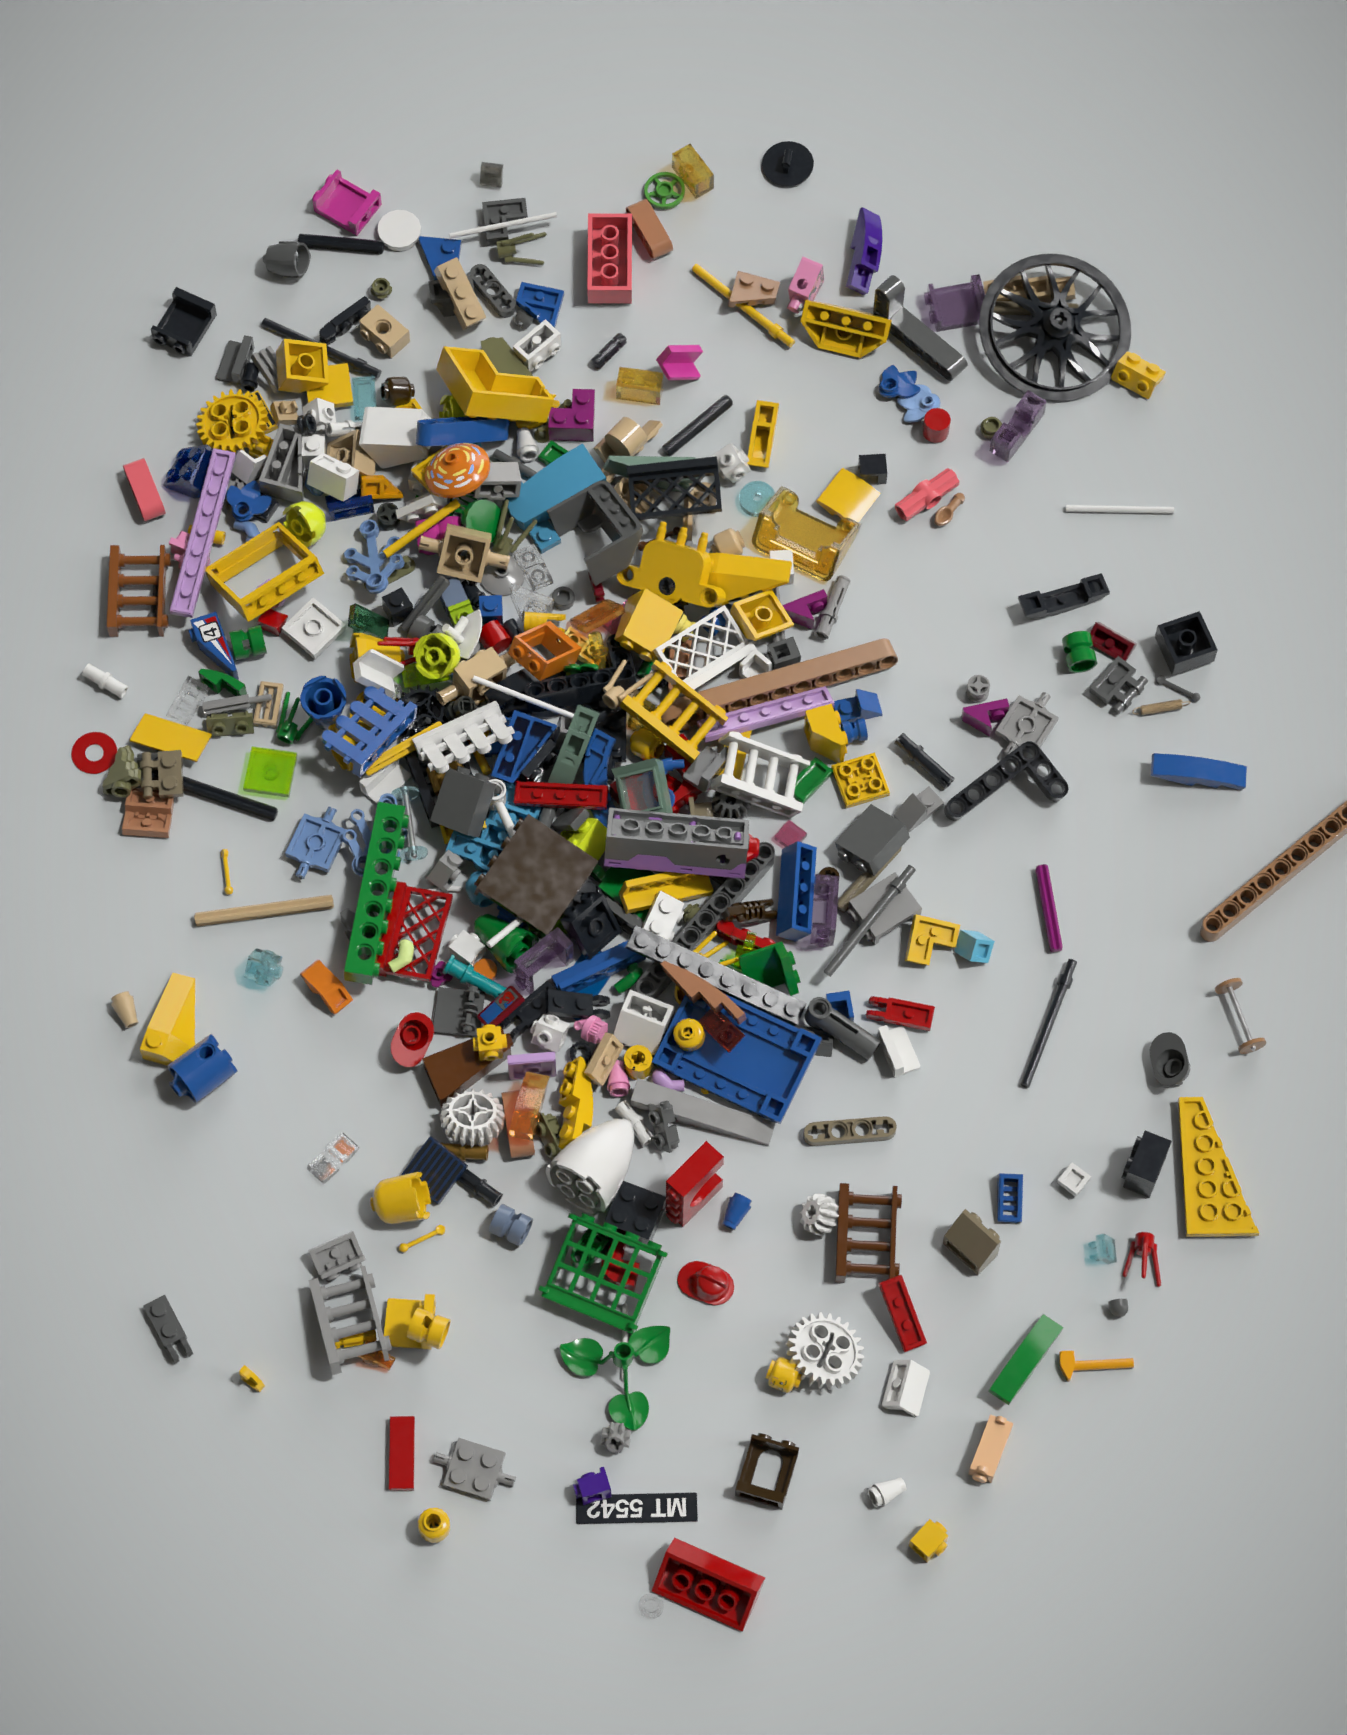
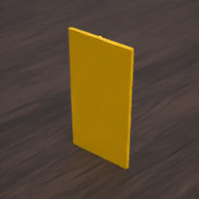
M145 713L129 741L159 751L181 750L182 758L197 762L212 734Z

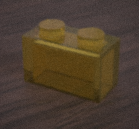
M691 144L672 153V168L695 199L714 189V174Z
M619 367L616 399L660 405L664 373Z

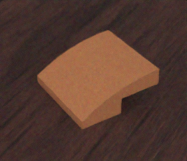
M141 788L132 789L130 795L126 797L122 834L169 838L174 797L160 798L159 790H152L153 797L145 799L143 798V790Z

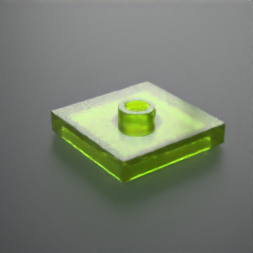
M252 746L243 790L245 792L289 798L298 757L297 753Z

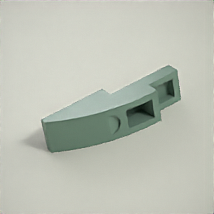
M581 705L577 706L547 783H573L600 714L599 712Z

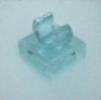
M1106 1234L1096 1235V1241L1088 1244V1247L1092 1249L1097 1248V1253L1090 1255V1259L1093 1261H1103L1107 1264L1116 1263L1115 1239Z

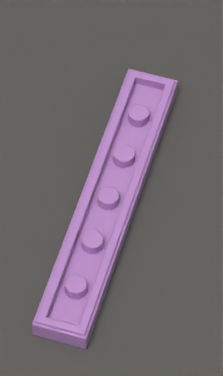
M823 686L726 713L728 717L726 723L722 726L719 722H716L703 739L706 743L717 740L728 732L743 733L805 716L806 710L831 703L834 708V701L827 687ZM708 718L697 721L698 729Z

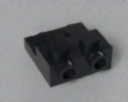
M586 892L581 895V902L576 906L568 907L564 911L565 916L560 919L569 938L576 940L584 958L590 960L622 932L604 894L596 892Z

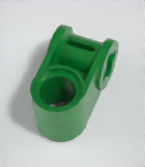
M588 1228L577 1244L586 1247L593 1230ZM597 1232L591 1249L604 1254L613 1239ZM574 1247L571 1251V1266L577 1268L580 1261L576 1259V1256L583 1255L584 1252ZM588 1254V1259L582 1271L589 1270L598 1257Z

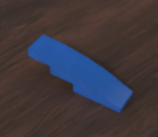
M1152 754L1151 776L1189 786L1198 783L1213 788H1218L1221 785L1238 790L1246 788L1247 766L1203 757Z

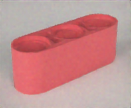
M142 458L123 465L125 475L143 520L147 521L166 514L145 459Z

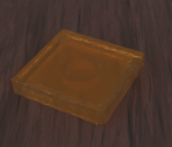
M605 599L574 616L569 621L573 628L587 634L624 614L626 611L623 605Z

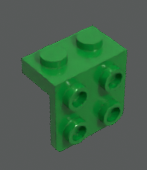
M782 941L739 956L738 960L742 974L770 987L785 984L790 996L799 993L797 984L801 983L797 970H793L792 967L796 962L792 951L787 952Z

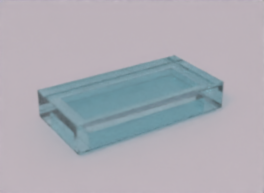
M375 376L352 378L355 421L363 420L365 407H377Z

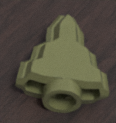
M129 745L119 747L115 763L110 767L108 776L103 781L102 786L104 794L125 798L130 795L132 789L141 785V770L138 769V763L134 761V753Z

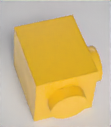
M929 1519L910 1540L909 1547L928 1563L935 1554L940 1556L948 1547L946 1544L948 1539L947 1530L941 1523L937 1521L934 1523Z

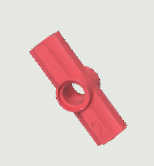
M947 468L928 481L926 479L917 484L911 494L895 504V509L902 520L908 521L925 508L929 510L936 506L942 496L957 487L960 481L955 472Z

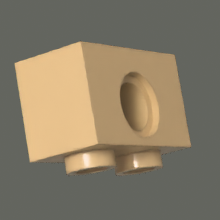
M378 304L359 320L362 337L367 341L371 340L380 353H386L390 358H393L410 342L409 330Z

